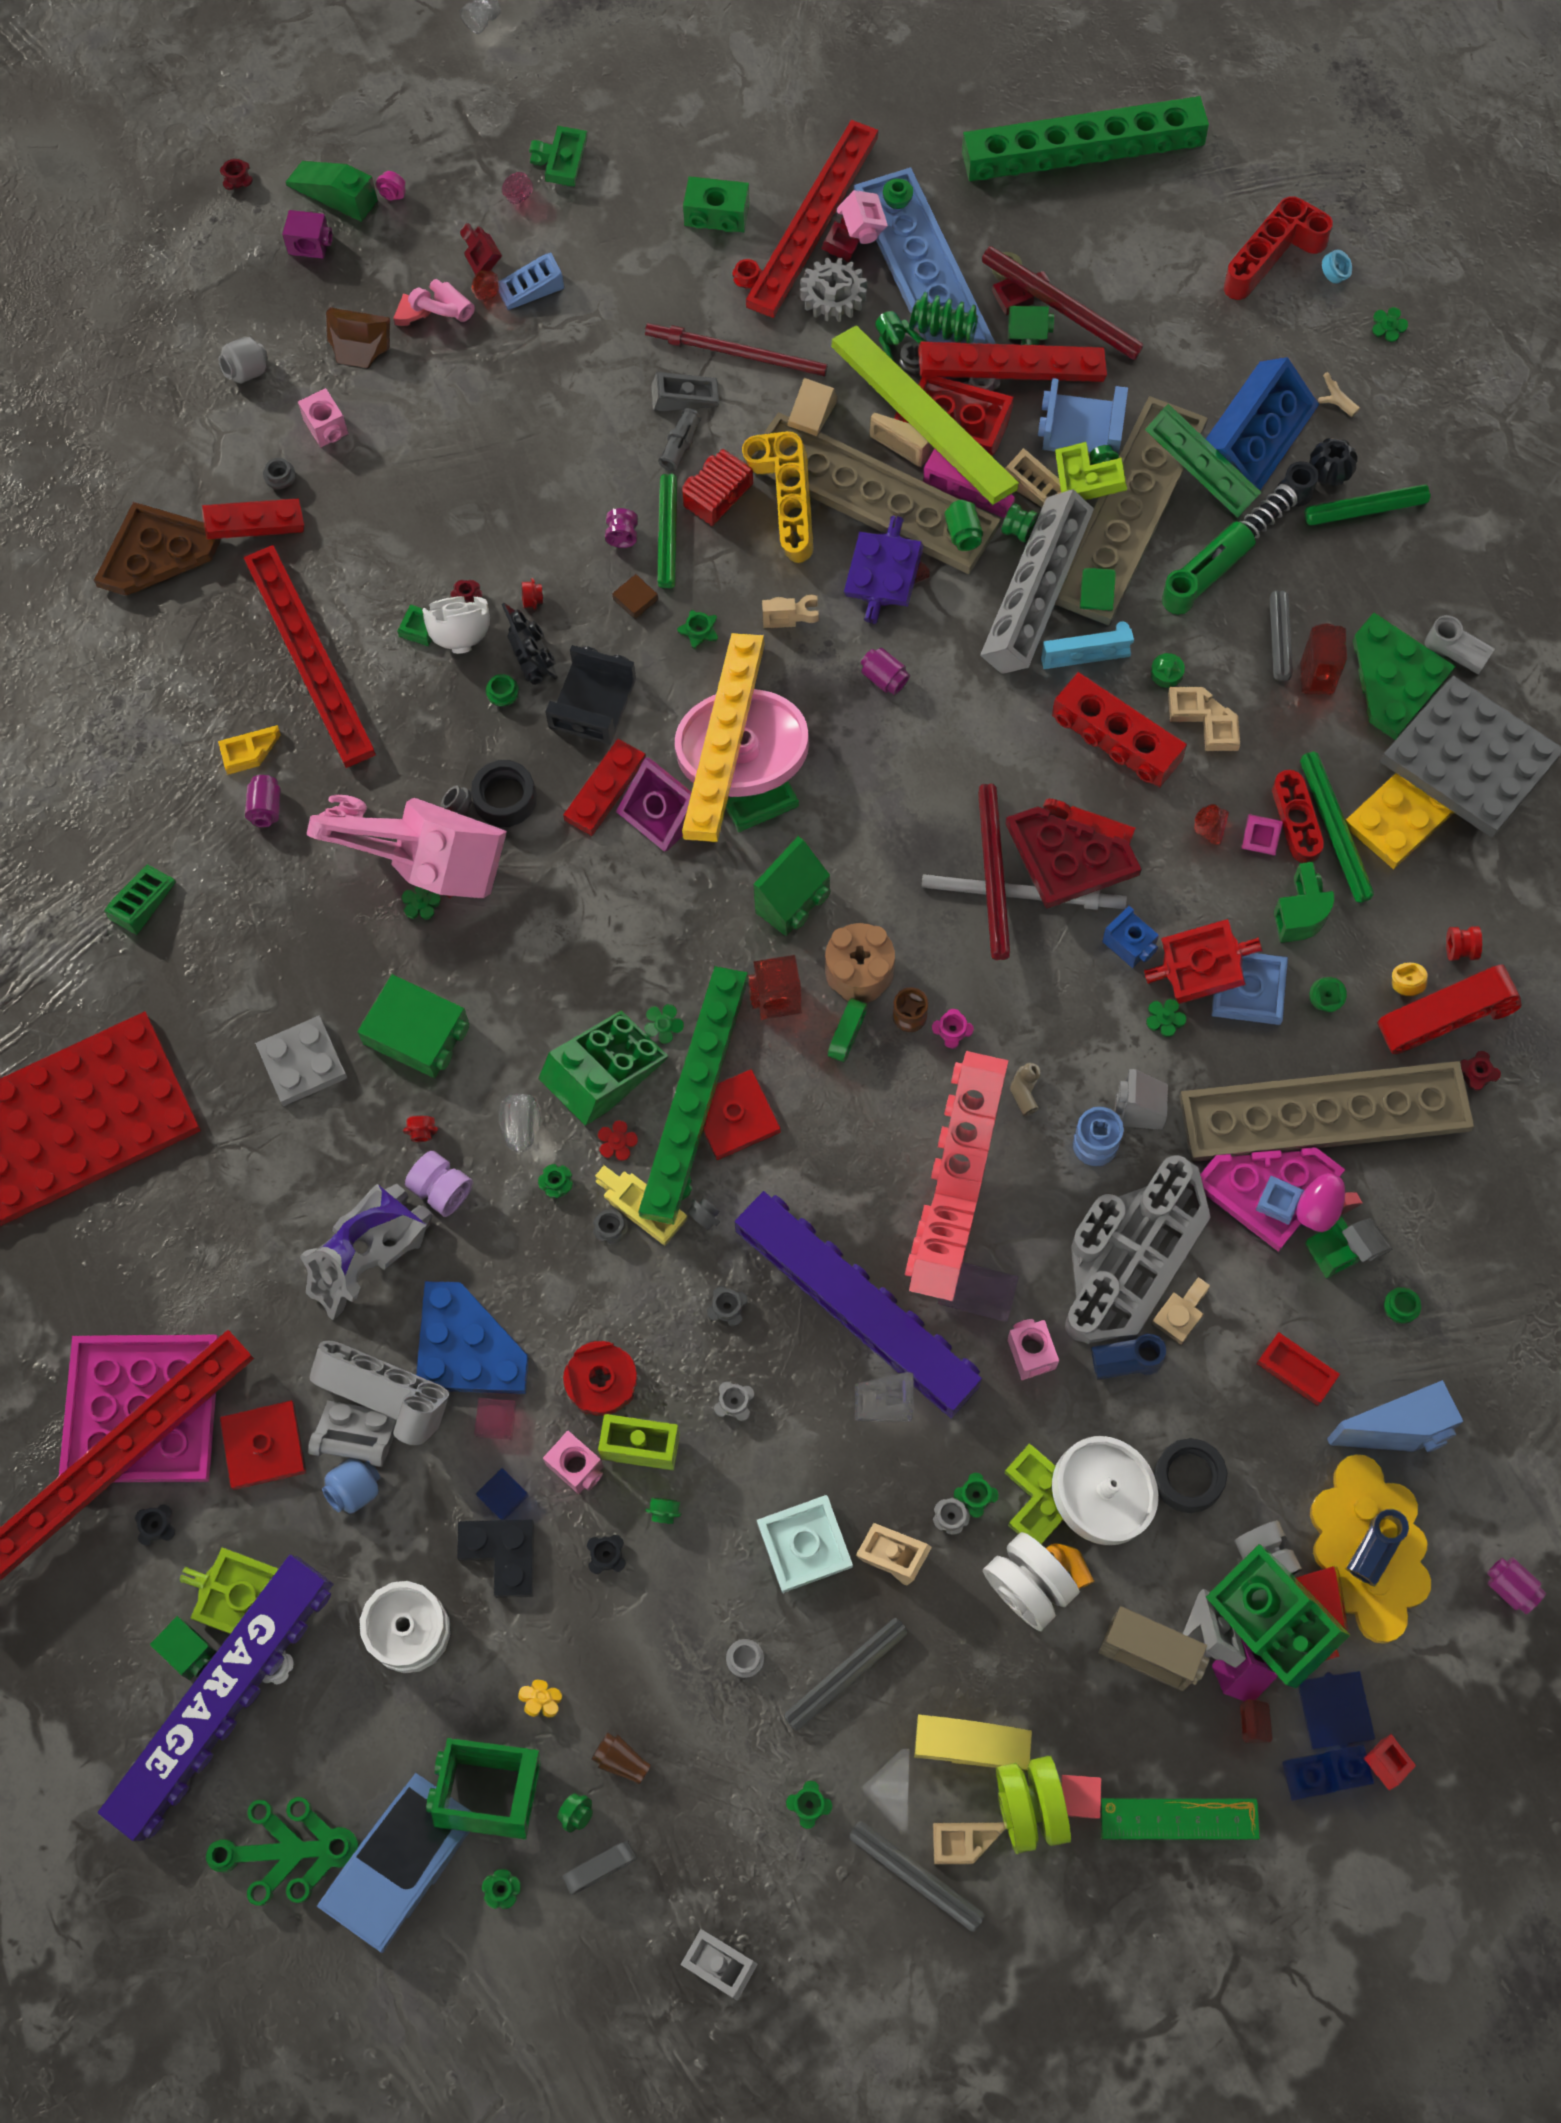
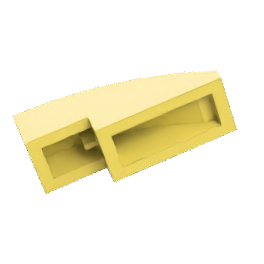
M918 1714L914 1758L952 1761V1763L995 1768L1017 1763L1022 1770L1028 1771L1032 1731L990 1723Z

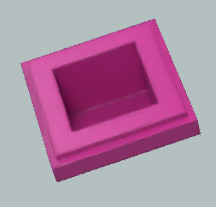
M1248 814L1242 849L1275 855L1283 822Z

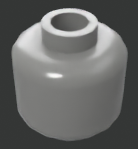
M242 337L223 346L218 360L225 377L241 384L257 378L265 372L268 355L262 344H257L250 337Z

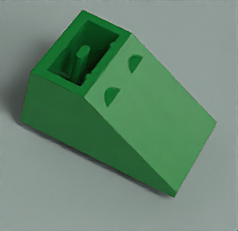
M621 1010L550 1051L538 1079L586 1126L617 1105L665 1062L668 1055Z

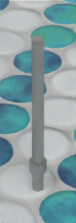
M923 874L922 888L986 895L985 881ZM1005 883L1006 897L1042 901L1035 886ZM1098 890L1065 903L1084 905V909L1098 910V907L1125 910L1127 896L1103 894Z

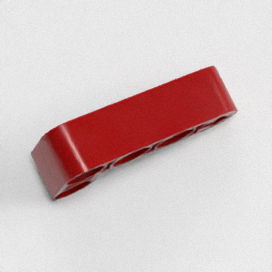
M1295 196L1284 198L1229 263L1224 282L1225 294L1234 300H1242L1248 297L1291 244L1311 254H1318L1324 251L1333 226L1331 216L1301 198Z
M1496 965L1381 1017L1377 1024L1391 1053L1400 1054L1489 1014L1493 1020L1507 1017L1521 1008V997L1505 965Z

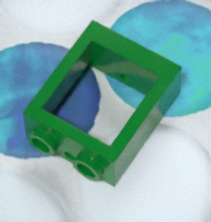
M447 1738L445 1750L438 1751L436 1757L435 1775H439L437 1787L430 1788L427 1798L426 1811L431 1812L434 1827L527 1839L541 1767L539 1750ZM466 1764L518 1771L510 1817L448 1809L457 1765Z

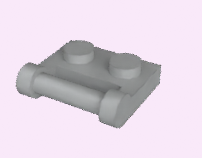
M328 1400L316 1431L311 1435L308 1453L316 1456L326 1453L370 1461V1465L382 1467L394 1438L393 1431L397 1420L368 1407Z

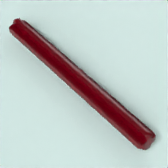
M989 246L984 252L982 262L1129 358L1136 359L1143 349L1142 342L998 249Z
M993 783L981 784L978 795L991 957L996 961L1007 960L1010 957V941L997 787Z

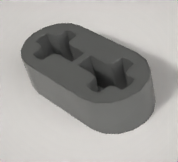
M624 1841L570 1870L562 1878L570 1895H573L637 1860V1857L629 1841Z

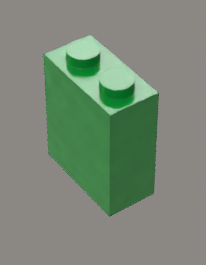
M391 974L357 1033L363 1045L435 1079L440 1069L445 1070L452 1058V1049L457 1040L462 1041L469 1029V1020L463 1007Z

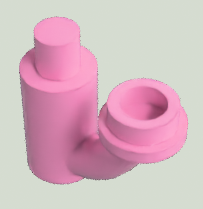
M434 279L429 286L434 292L435 300L431 299L430 292L421 288L414 289L408 297V302L415 311L425 309L441 316L455 317L460 322L469 320L475 311L474 304L450 283H442L438 279Z

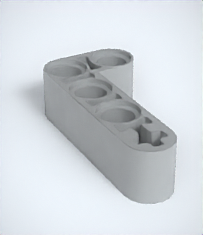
M335 1341L319 1343L309 1376L310 1381L321 1388L396 1419L393 1431L394 1436L401 1442L410 1445L425 1443L439 1429L449 1398V1392L444 1387Z

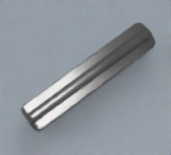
M1276 590L1271 593L1270 597L1274 678L1277 681H1288L1293 674L1289 594L1286 591Z

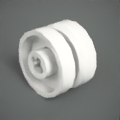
M1021 1532L1007 1546L1010 1560L1005 1557L996 1556L983 1569V1573L993 1589L1018 1616L1034 1629L1042 1631L1056 1616L1052 1603L1065 1608L1080 1591L1073 1578L1061 1563L1037 1540Z
M410 1581L392 1582L376 1590L365 1603L360 1617V1636L367 1651L388 1669L401 1673L420 1672L435 1664L445 1652L451 1635L450 1619L443 1604L423 1585ZM408 1621H410L409 1629L405 1632H400V1627H406Z

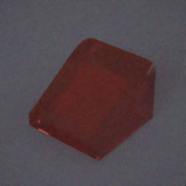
M1253 1699L1244 1701L1239 1706L1243 1742L1245 1741V1744L1271 1742L1273 1737L1268 1703Z

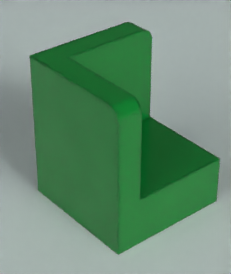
M1342 1217L1338 1219L1332 1228L1308 1238L1305 1242L1326 1279L1358 1263L1360 1260L1351 1251L1348 1241L1342 1231L1348 1228Z

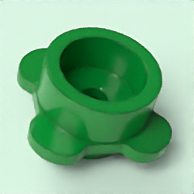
M980 1473L970 1474L964 1486L958 1487L954 1491V1498L963 1502L969 1509L970 1516L974 1518L981 1517L984 1514V1509L990 1503H995L999 1496L997 1489L991 1488ZM978 1492L980 1497L974 1498L972 1494Z
M815 1781L805 1782L802 1790L796 1795H789L786 1800L788 1810L796 1813L800 1819L801 1827L805 1829L813 1828L815 1821L819 1817L828 1815L832 1811L831 1800L823 1797L819 1792V1785ZM807 1801L813 1803L812 1808L808 1809L805 1806Z

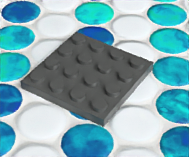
M1453 675L1386 750L1380 762L1493 838L1560 758L1561 746Z

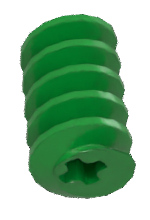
M924 292L920 300L917 299L914 304L909 322V330H914L918 324V330L921 334L926 333L930 327L932 337H937L942 330L944 340H949L954 334L956 343H961L965 337L967 343H972L978 324L976 305H972L967 313L964 311V302L962 301L956 309H952L951 298L947 300L944 306H941L940 295H936L932 303L928 302V292Z

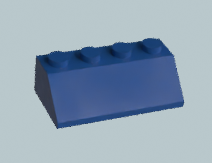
M1288 357L1260 361L1206 440L1257 489L1261 490L1317 409L1319 403Z

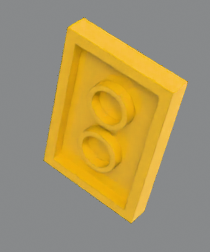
M1395 773L1345 821L1349 831L1392 869H1395L1454 812Z

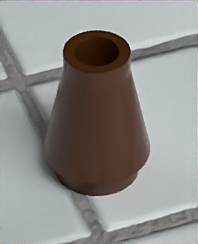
M608 1732L591 1760L599 1764L598 1769L626 1778L638 1785L642 1782L651 1766L618 1734L614 1737Z

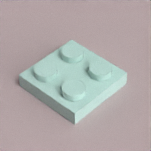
M827 1495L757 1520L782 1593L853 1568Z

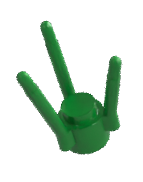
M893 311L883 313L876 320L875 326L880 334L879 342L884 352L892 360L893 356L889 345H898L904 339L905 333H908L919 344L921 341L927 342L915 330L910 331L909 322L907 320H900L899 316Z

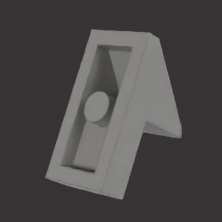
M1203 1589L1197 1596L1183 1634L1207 1645L1203 1656L1223 1660L1236 1668L1246 1659L1241 1638L1208 1601L1206 1596L1210 1592Z
M700 1929L680 1965L738 2001L758 1964Z

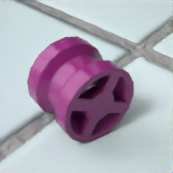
M625 508L609 511L606 515V524L609 528L605 531V541L609 545L618 548L633 546L637 542V532L634 529L638 525V515Z

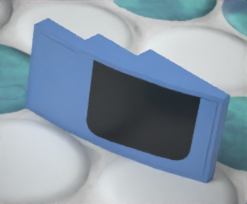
M417 1773L414 1774L368 1833L317 1905L319 1909L381 1953L385 1951L405 1919L410 1918L430 1886L436 1883L469 1833L467 1831L434 1827L431 1812L426 1811L430 1788H436V1786ZM450 1797L448 1809L472 1812Z

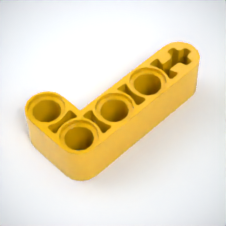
M788 431L751 436L742 446L743 457L747 465L756 474L775 473L781 546L789 560L797 563L805 562L813 553L808 462L803 442L798 434ZM788 447L798 448L793 455H783ZM759 450L766 451L761 459H752L755 452ZM792 477L800 478L795 486L788 487L785 485L787 480ZM794 508L802 509L799 516L795 518L787 517L790 510ZM793 532H797L801 540L797 548H793L796 543Z

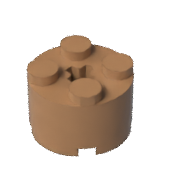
M856 923L838 928L833 932L825 952V974L832 990L834 989L847 1001L850 998H855L866 1003L880 997L881 993L892 983L895 950L892 941L882 927Z

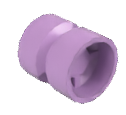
M435 1151L425 1153L414 1164L405 1180V1187L420 1199L428 1197L427 1203L443 1217L451 1215L460 1207L469 1195L473 1185L472 1179L455 1168L450 1170V1163Z

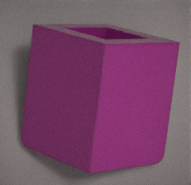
M1241 1638L1246 1659L1236 1668L1223 1660H1215L1212 1668L1223 1694L1247 1703H1253L1278 1675Z

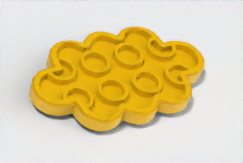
M1355 1454L1346 1457L1337 1465L1333 1477L1334 1488L1322 1491L1314 1499L1310 1507L1312 1524L1320 1533L1313 1546V1555L1316 1563L1322 1569L1332 1566L1338 1567L1346 1614H1355L1356 1622L1362 1634L1375 1643L1386 1644L1395 1641L1404 1633L1408 1625L1407 1609L1421 1604L1431 1591V1577L1428 1570L1420 1562L1427 1551V1539L1420 1528L1413 1524L1418 1515V1503L1414 1494L1401 1484L1385 1483L1381 1467L1374 1459L1366 1455ZM1386 1509H1394L1400 1511L1406 1517L1409 1525L1408 1534L1401 1541L1377 1585L1373 1587L1352 1576L1345 1568L1369 1529L1370 1522L1374 1517ZM1388 1519L1380 1521L1381 1533L1385 1537L1395 1538L1398 1533L1395 1523Z

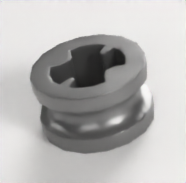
M916 341L904 344L900 352L901 368L910 374L920 373L919 360L915 359V355L919 356V343ZM910 355H913V360L909 359Z

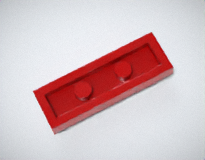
M299 498L202 505V517L207 539L304 532V521Z
M617 739L563 814L564 821L593 836L637 774L642 762L646 758V753Z

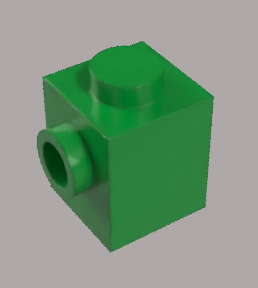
M1009 306L1008 339H1021V345H1040V339H1048V333H1053L1054 313H1049V306Z

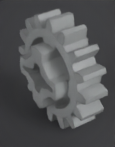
M826 258L825 265H821L817 261L814 262V271L806 269L805 278L800 280V299L805 301V310L813 309V317L815 318L820 316V314H824L825 321L827 322L831 316H835L837 321L840 322L843 314L852 318L853 309L861 311L862 301H866L867 280L862 278V270L857 269L854 271L853 262H849L846 266L843 265L842 258H838L836 263H831V260Z

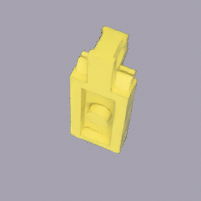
M605 1165L595 1175L596 1183L607 1191L604 1194V1198L609 1201V1204L664 1246L687 1220V1215L680 1209L674 1225L640 1218L638 1211L647 1185L632 1173L629 1175L623 1172L619 1177Z

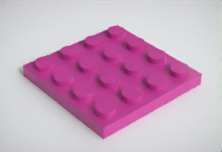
M72 1336L59 1476L203 1352L219 1336ZM216 1393L113 1483L209 1482Z

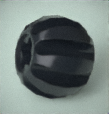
M1333 437L1325 439L1323 443L1316 445L1310 454L1309 463L1317 469V481L1319 483L1338 486L1342 485L1344 481L1350 480L1357 469L1358 456L1356 450L1349 446L1348 441L1344 439L1337 440Z

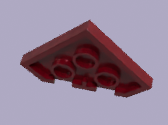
M1038 806L1006 817L1005 824L1046 909L1140 876L1142 869L1127 840L1116 836L1114 838L1107 837L1095 832L1093 827L1072 819L1066 821L1050 815L1049 810Z

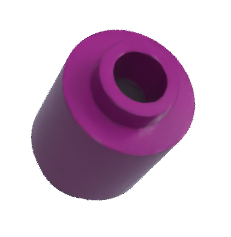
M882 647L876 651L874 649L869 650L861 661L863 666L861 673L885 693L898 694L910 678V674L906 671V666Z
M256 775L251 778V783L247 785L245 818L254 826L269 827L279 820L281 788L278 786L276 778L269 775Z
M1503 1557L1500 1558L1487 1572L1491 1577L1487 1585L1514 1610L1520 1609L1524 1614L1531 1612L1546 1595V1592L1540 1587L1542 1583L1514 1557L1508 1561Z

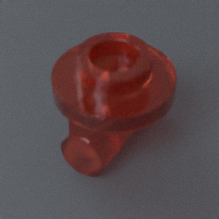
M1216 804L1203 807L1195 816L1196 833L1206 837L1211 844L1220 845L1229 812L1221 809Z

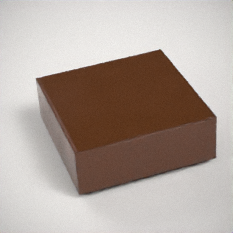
M636 574L612 593L613 600L634 619L658 601V594Z

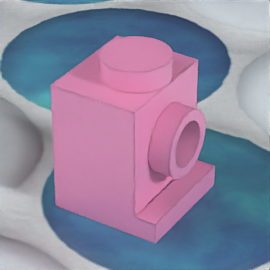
M853 190L837 208L838 214H842L849 236L859 238L862 244L874 242L888 226L878 194Z

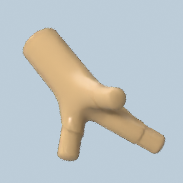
M1328 372L1324 373L1323 377L1331 395L1319 397L1318 402L1336 404L1351 418L1354 417L1360 410V407L1340 390L1338 383L1332 380Z

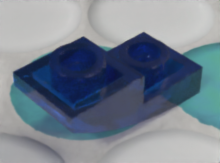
M1364 1745L1283 1761L1282 1765L1291 1800L1296 1801L1374 1784L1370 1766L1364 1760L1366 1756Z

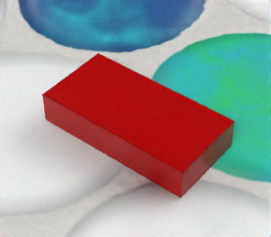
M1280 1332L1276 1334L1256 1363L1317 1406H1319L1340 1376V1373Z

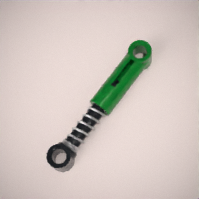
M1304 461L1291 464L1286 471L1285 478L1274 490V494H1269L1266 500L1259 503V507L1253 508L1251 514H1247L1244 517V521H1236L1230 524L1182 569L1171 572L1166 578L1162 595L1164 608L1170 613L1178 615L1190 611L1194 601L1255 546V538L1260 537L1259 533L1261 531L1266 532L1269 524L1274 525L1275 518H1281L1282 512L1289 511L1290 507L1304 506L1309 503L1318 480L1317 469L1312 464Z

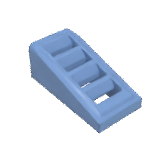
M551 252L537 258L495 283L507 310L564 289L562 273ZM538 278L539 281L534 283L533 280ZM526 283L527 288L523 290L521 284ZM513 287L517 292V294L514 296H512L509 290Z

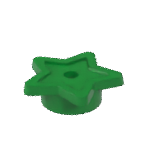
M691 610L686 623L679 626L677 631L679 634L690 638L692 648H697L703 641H717L718 635L713 629L717 616H708L705 613ZM701 627L702 630L697 631L696 628Z

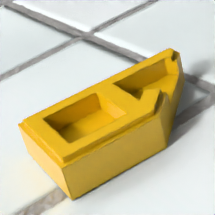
M278 725L218 741L227 775L260 766L281 736Z

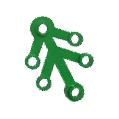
M295 1797L287 1804L286 1812L288 1817L293 1821L303 1822L320 1840L303 1842L273 1813V1807L270 1803L264 1800H256L248 1808V1818L255 1824L263 1825L280 1843L237 1846L232 1841L220 1839L213 1842L207 1849L206 1861L214 1871L226 1873L232 1871L238 1863L280 1860L262 1881H255L248 1887L247 1898L249 1902L256 1906H264L271 1901L275 1889L303 1858L319 1857L303 1878L291 1880L286 1888V1895L290 1901L304 1903L311 1897L312 1889L332 1867L342 1868L350 1860L359 1847L355 1834L343 1827L331 1829L312 1811L311 1803L307 1799ZM303 1802L306 1807L305 1813L300 1817H296L293 1814V1807L297 1803ZM259 1805H264L267 1809L266 1816L263 1819L257 1820L254 1815L255 1809ZM336 1840H342L345 1845L344 1851L339 1855H335L332 1852V1844ZM225 1848L228 1853L227 1858L224 1862L218 1863L215 1859V1854L218 1849ZM302 1883L306 1891L303 1897L297 1899L293 1895V1888L296 1884ZM258 1886H264L266 1889V1896L261 1901H256L254 1898V1891Z

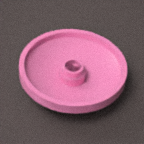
M754 689L729 796H752L773 790L792 778L803 765L809 749L807 723L800 710L784 697L772 692ZM716 695L704 699L695 705L681 720L676 731L675 750L677 761L684 775L692 783L695 781Z

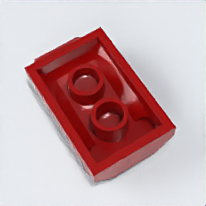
M922 376L918 385L991 456L994 455L1009 423L1013 408V397L942 377ZM896 412L894 419L909 423Z

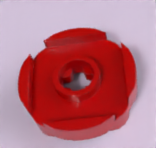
M594 1341L581 1346L575 1351L574 1356L564 1369L563 1382L569 1399L582 1413L604 1416V1414L610 1415L618 1412L633 1400L634 1391L637 1386V1371L631 1356L625 1350L623 1351L607 1341ZM602 1370L604 1375H611V1379L606 1381V1386L599 1387L597 1384H591L590 1379L596 1377L595 1371Z

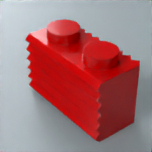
M721 449L716 456L711 455L707 458L703 465V470H700L699 474H696L695 477H689L682 488L684 507L696 516H699L706 523H709L710 526H713L753 485V469L725 449Z

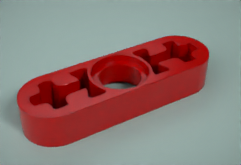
M1284 770L1276 776L1272 793L1280 819L1283 822L1282 826L1293 858L1298 862H1314L1321 854L1324 841L1305 780L1299 772ZM1284 782H1288L1292 787L1295 786L1292 793L1293 800L1290 802V792L1287 787H1283ZM1292 810H1301L1306 814L1307 820L1303 823H1295L1289 818L1288 813ZM1306 832L1305 839L1307 844L1310 846L1314 845L1310 852L1307 851L1306 847H1300L1303 841L1302 833Z

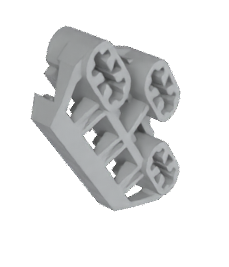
M1173 1155L1166 1158L1146 1187L1119 1197L1112 1194H1104L1098 1197L1077 1228L1071 1245L1076 1300L1071 1306L1065 1322L1066 1332L1073 1340L1089 1344L1118 1338L1117 1342L1136 1339L1205 1229L1211 1217L1199 1168L1185 1157ZM1174 1172L1178 1173L1180 1176L1175 1179L1171 1189L1168 1190L1162 1205L1157 1209L1153 1208L1151 1204L1156 1202L1160 1192L1166 1186L1169 1176ZM1189 1184H1192L1200 1207L1198 1210L1191 1208L1187 1214L1182 1209L1193 1193L1192 1190L1188 1189ZM1107 1210L1111 1211L1113 1215L1108 1217L1103 1228L1097 1234L1094 1245L1092 1244L1089 1248L1084 1247L1083 1243L1090 1239L1093 1230L1095 1231L1100 1222L1102 1214H1105ZM1164 1224L1180 1232L1182 1236L1178 1238L1174 1235L1164 1253L1160 1254L1157 1249L1168 1231L1163 1229ZM1140 1264L1157 1274L1155 1279L1149 1276L1136 1296L1131 1291L1143 1273L1137 1269ZM1101 1287L1106 1288L1107 1293H1104L1098 1301L1088 1323H1085L1083 1327L1079 1326L1077 1321L1084 1316L1094 1299L1096 1291L1100 1290ZM1113 1306L1131 1315L1129 1320L1123 1317L1116 1329L1107 1330L1117 1314L1111 1310Z

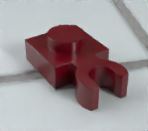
M843 215L840 223L835 221L824 240L822 250L850 262L860 240L859 238L849 236Z

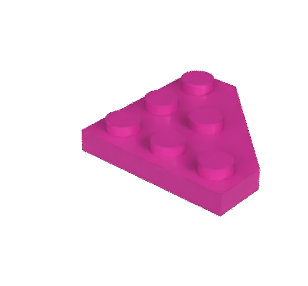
M1305 1148L1295 1152L1281 1153V1150L1252 1152L1251 1155L1231 1156V1154L1216 1155L1200 1176L1205 1195L1279 1252L1300 1227L1301 1223L1297 1219V1208L1289 1225L1255 1210L1270 1176L1305 1191L1311 1182L1325 1173H1333L1341 1177L1345 1169L1318 1148Z

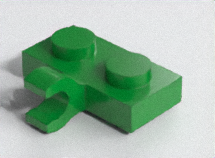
M557 126L553 144H547L539 140L531 141L529 153H532L530 163L537 166L547 163L545 182L575 187L587 142V131Z

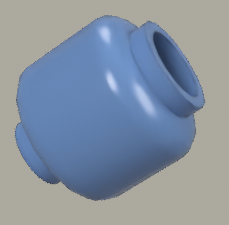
M348 1458L327 1473L324 1479L325 1486L322 1488V1491L334 1510L337 1512L343 1510L347 1513H355L378 1495L379 1491L376 1481L380 1479V1475L376 1468L370 1465L369 1461L363 1463L359 1459Z

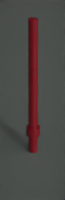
M647 323L645 328L646 336L668 340V344L681 347L682 344L824 377L827 373L828 364L686 332L685 328L672 325L669 328Z

